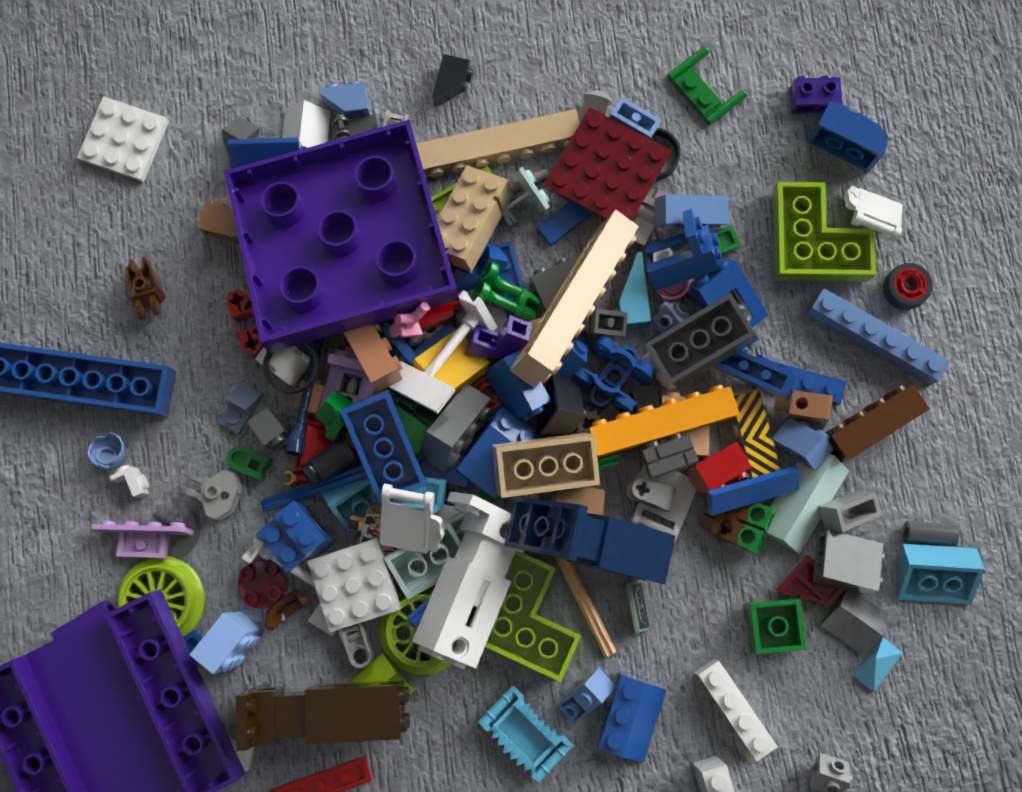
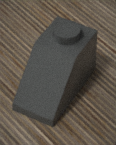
M595 308L590 315L588 333L626 337L628 313Z

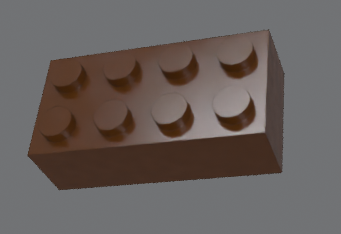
M914 384L907 388L901 385L877 401L867 405L863 410L843 421L845 425L840 423L826 431L825 433L830 438L828 441L834 449L830 454L834 455L841 463L849 461L930 408Z

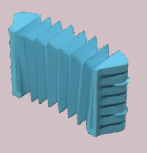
M512 685L486 711V714L478 722L487 732L493 731L491 739L498 738L497 746L504 745L503 753H510V760L517 759L516 766L524 764V771L531 769V776L540 783L547 774H550L553 767L563 757H566V754L574 745L563 733L556 734V728L550 730L549 724L544 725V719L538 720V713H533V707L529 708L530 702L524 703V694Z

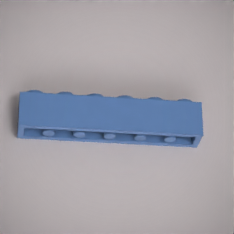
M825 288L816 295L805 314L928 386L940 381L950 363V360Z

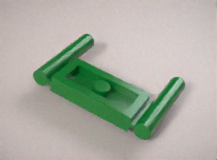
M704 46L669 72L667 77L710 126L747 97V92L741 90L724 104H721V100L695 70L691 68L709 54L708 47Z

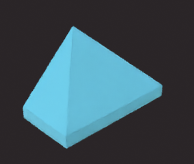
M881 637L853 677L870 691L875 692L900 658L902 652Z

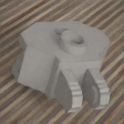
M222 470L211 478H202L193 474L189 475L188 479L196 483H203L200 493L191 488H185L183 493L202 501L208 517L224 520L235 513L243 492V486L238 474Z

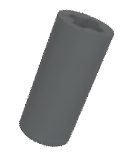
M906 521L903 527V539L906 543L956 547L959 541V528L957 525Z

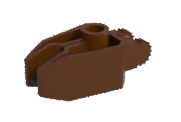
M142 256L141 269L138 268L133 259L129 261L126 268L125 295L136 307L140 320L146 318L145 308L149 306L154 315L161 314L159 303H162L166 298L158 275L145 256Z

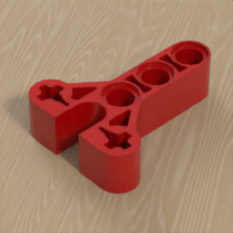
M237 289L227 295L226 301L231 317L237 323L249 318H255L251 297L245 292ZM239 299H242L241 309L237 306L239 304ZM255 323L253 327L237 332L243 351L252 358H256L263 349V345L260 343L257 324ZM253 340L258 343L255 345V350L251 349L253 347Z

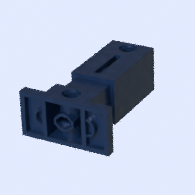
M515 497L504 546L566 559L568 562L630 578L666 584L675 535L615 517L587 513L588 507L580 504Z

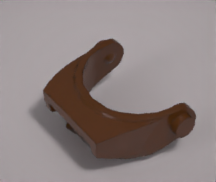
M294 589L267 610L265 627L273 631L293 613L304 606L306 607L309 604V600L305 595L301 596ZM292 599H295V600L291 601L290 603L286 604L279 612H277V610H278L283 604H285L286 602H288V601H290V600H292Z

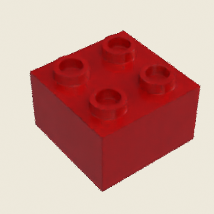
M735 442L689 468L685 473L698 495L707 494L708 496V491L726 486V482L730 485L746 477L747 473L745 471L752 468L739 444Z

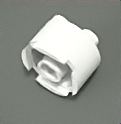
M264 347L255 358L262 365L267 352ZM289 347L273 353L269 362V370L294 387L308 370L311 359L299 351L297 347Z

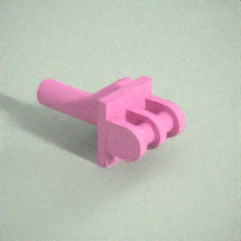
M422 302L413 313L397 314L394 318L395 322L390 326L389 332L391 337H398L399 335L401 338L422 336L423 333L418 321L430 309L429 304Z

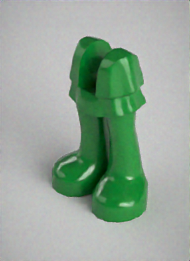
M490 261L478 279L480 284L477 285L473 292V301L480 297L483 302L509 311V315L517 316V318L525 321L535 320L537 314L529 307L539 308L541 300L532 292L529 293L525 288L510 284L499 277L500 266ZM492 288L514 298L513 301L497 294Z

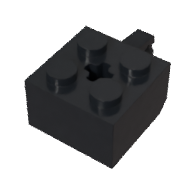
M551 374L544 385L551 401L543 405L545 410L536 415L538 426L535 432L540 438L574 434V430L580 422H583L586 415L578 380Z

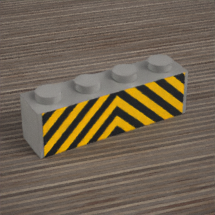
M759 388L734 393L740 415L732 419L731 432L733 438H737L740 448L752 468L745 471L747 476L744 477V480L780 470Z

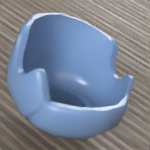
M109 432L106 436H97L88 448L87 456L92 466L100 470H111L117 468L124 461L126 448L120 436Z

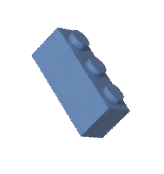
M663 195L654 198L655 227H664L665 231L679 230V227H684L682 212L692 209L695 217H700L702 226L709 225L710 231L720 230V226L729 224V196Z

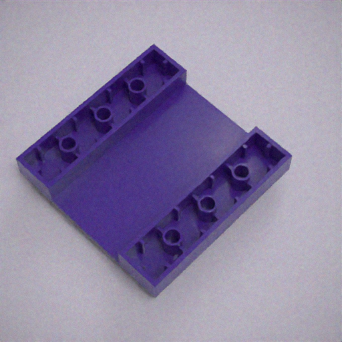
M161 589L149 592L61 638L0 665V757L16 792H217L237 782L245 774L244 768L198 668L190 656L187 644Z

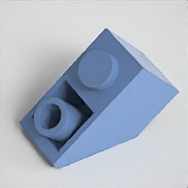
M353 81L347 85L338 86L330 84L325 86V88H319L323 102L337 113L345 114L346 118L370 115L365 82Z
M598 668L578 684L557 706L575 724L602 704L616 686Z

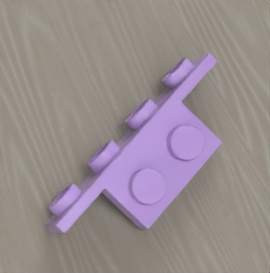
M100 521V524H91V530L119 534L116 557L167 559L170 535L193 536V530L186 528L184 523L171 522L170 526H162V523L147 522L146 526H141L138 522L124 521L123 525H115L116 522Z

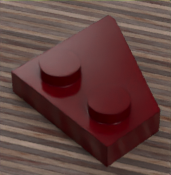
M805 555L776 588L778 593L830 607L844 590L813 582L815 561L809 555Z

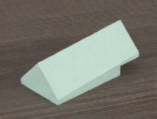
M831 454L815 471L797 461L795 465L800 469L799 490L776 496L769 506L774 509L775 516L768 532H764L765 535L797 554L801 553L822 518L819 506L832 501L849 473V470Z
M459 512L443 522L442 527L445 535L437 552L428 551L425 554L398 548L384 557L386 564L407 600L435 585L447 557L455 558L465 531L459 529L465 516L464 513Z

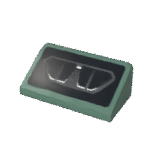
M642 582L624 583L623 587L631 630L634 633L649 630L650 623Z

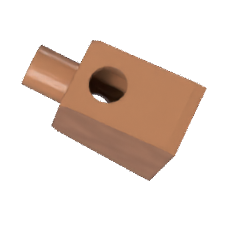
M792 391L790 398L787 397L786 400L776 396L774 410L787 412V420L792 418L798 422L802 420L807 424L825 427L830 418L833 396ZM800 404L804 409H798L796 405Z

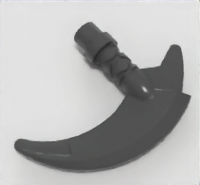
M158 508L154 513V517L159 522L168 524V526H170L171 522L184 523L186 528L193 530V536L177 535L174 544L168 549L167 556L181 559L193 549L200 536L201 528H197L195 513L193 510H190L187 520L180 522L176 518L171 517L167 511L164 512Z

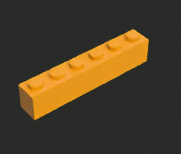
M723 385L709 388V393L700 395L699 392H694L686 395V399L677 402L676 398L662 402L663 406L655 409L653 405L640 408L639 413L631 416L629 412L615 416L616 420L607 422L606 419L593 422V427H590L588 432L595 435L597 458L665 439L678 433L689 432L736 418L740 413L731 386L723 388Z

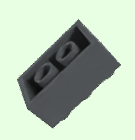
M466 383L426 431L420 459L444 474L450 466L454 468L461 458V452L463 450L468 451L474 441L473 437L476 434L479 435L487 423L484 421L491 411L488 408L491 398Z

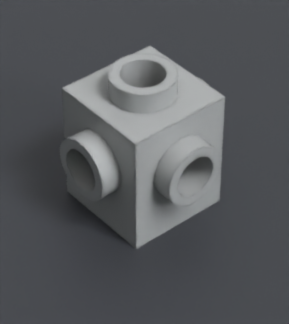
M820 753L811 767L810 788L821 792H844L845 789H849L852 783V774H849V762Z

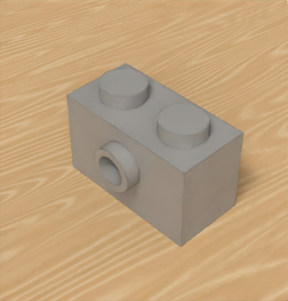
M856 490L819 506L824 528L838 532L857 528L865 522L882 516L876 492Z

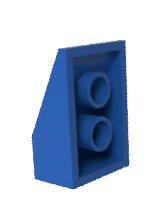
M502 407L490 418L455 471L494 500L498 494L492 445L539 439L540 437Z

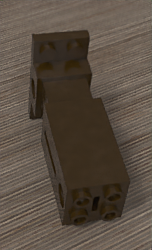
M404 680L316 684L305 689V691L284 692V686L270 687V684L258 685L235 696L236 751H247L253 746H274L285 738H306V744L399 740L407 732V728H410V713H405L406 702H409V687H404Z

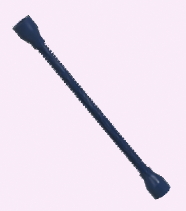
M325 338L314 340L313 349L318 358L321 357ZM312 354L304 384L309 381L314 371V358ZM314 384L302 392L296 423L286 439L284 453L301 457L304 454L306 445L304 435L305 422Z

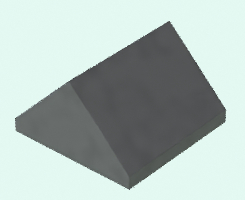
M844 590L828 611L820 626L862 655L883 636L889 614L861 594Z

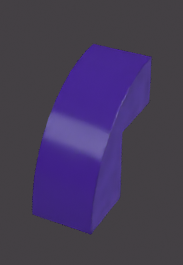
M509 315L499 333L477 325L469 336L465 354L481 358L509 356L527 345L530 339L532 324Z

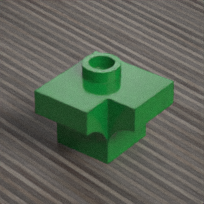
M337 390L324 401L315 415V418L320 420L326 427L325 437L332 442L347 428L340 412L341 408L353 404L351 400Z

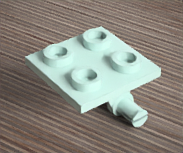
M523 167L514 176L526 193L507 205L505 211L500 210L509 226L517 221L509 209L526 196H529L540 213L550 207L547 203L550 200L542 189L538 190L534 184L536 182L535 177L529 169L525 171Z

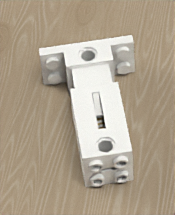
M450 492L447 501L455 504V510L465 514L459 528L465 531L455 558L447 557L412 642L420 645V651L457 667L465 669L466 665L476 668L511 581L505 579L515 551L523 553L524 550L504 546L511 513L475 495Z

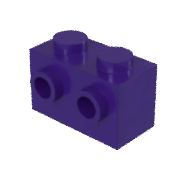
M825 75L820 78H810L809 76L795 78L789 87L791 114L823 113L830 100L842 103L841 77Z

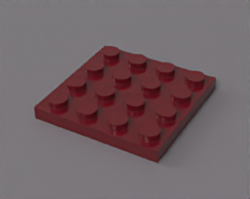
M589 107L545 182L544 188L604 221L615 210L633 221L672 150Z

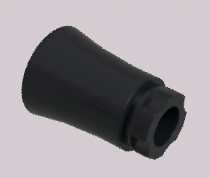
M339 436L321 452L308 459V462L301 465L300 468L311 486L314 487L320 482L323 483L334 475L358 465V462L348 444Z

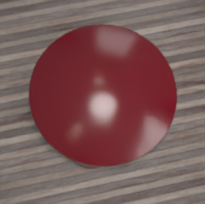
M260 559L249 563L239 573L238 589L240 596L246 605L254 608L263 609L273 606L282 598L286 589V577L283 570L271 560Z

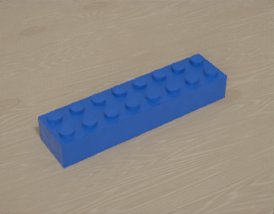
M0 343V394L168 418L176 371L169 366Z

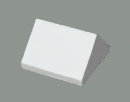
M305 100L286 107L282 138H299L304 149L328 142L331 111Z

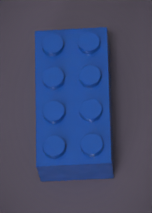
M388 389L341 408L340 412L379 504H382L381 496L384 484L392 485L395 489L410 492L427 485L423 471Z

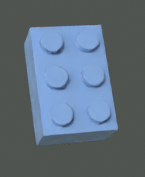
M241 611L222 613L190 653V656L212 674L224 673L233 668L237 669L246 657L243 654L249 647L253 649L260 641L261 636L259 634L263 629Z

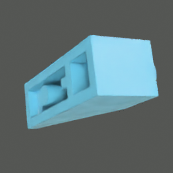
M642 252L636 255L618 308L614 309V311L628 313L626 329L647 327L651 322Z

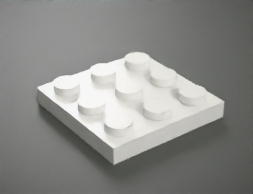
M103 96L77 158L87 164L144 182L169 120L166 117Z
M379 537L307 561L329 632L402 609L389 567L384 560L385 555Z

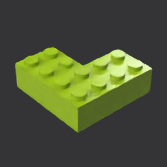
M778 182L772 190L774 281L868 282L876 275L874 230L868 228H827L825 182Z
M515 551L505 579L511 581L485 647L561 682L581 635L536 614L556 568L529 555Z

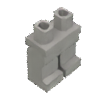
M655 189L651 198L648 196L645 198L633 219V223L639 227L634 233L636 240L631 246L640 251H643L655 227L654 198L667 195L659 189Z

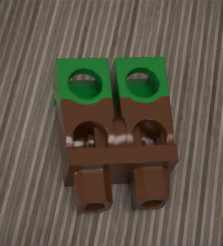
M756 502L719 513L716 517L704 513L700 525L707 529L712 536L758 556L766 537L764 532H768L775 516V511L771 507Z

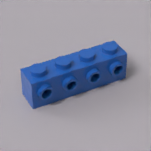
M745 348L712 367L785 400L796 380L795 374L792 373L793 369L783 364H779V366L770 363V359L759 354L756 357L748 354V350Z

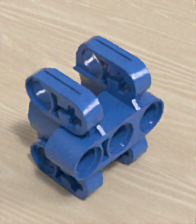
M598 334L592 343V352L599 358L607 361L608 364L599 377L597 373L593 374L587 369L580 367L572 374V378L577 379L579 386L585 390L590 391L593 388L590 393V402L593 407L597 406L598 410H605L612 404L619 412H629L631 416L638 402L621 390L630 377L642 385L651 384L656 378L658 371L646 361L639 360L637 362L638 353L633 347L624 346L616 348V344L611 339ZM612 373H616L621 379L617 383H612L607 377ZM597 393H601L607 396L608 399L600 403L595 400L594 396Z

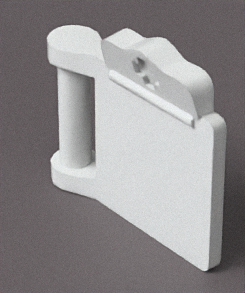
M851 185L843 197L845 206L854 211L851 224L865 226L890 236L889 239L898 241L902 232V204Z
M645 465L642 466L640 473L634 480L640 478L649 479ZM677 471L651 479L652 481L676 488L670 512L659 511L638 502L630 521L675 535L674 543L696 493V489L688 476ZM640 485L636 486L639 494H642L643 490L640 489ZM643 510L674 522L673 528H668L641 516Z
M384 484L381 496L380 544L425 554L428 551L437 552L445 532L442 527V518L432 515L435 493L426 492V494L395 489L392 485ZM391 498L424 504V509L393 503Z

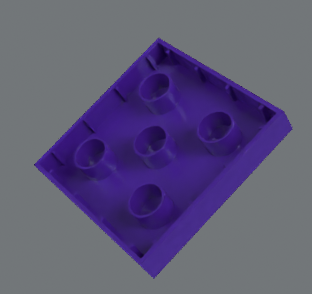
M410 120L224 171L260 343L268 353L395 318L397 314L413 313L422 302L428 303L430 308L460 300Z

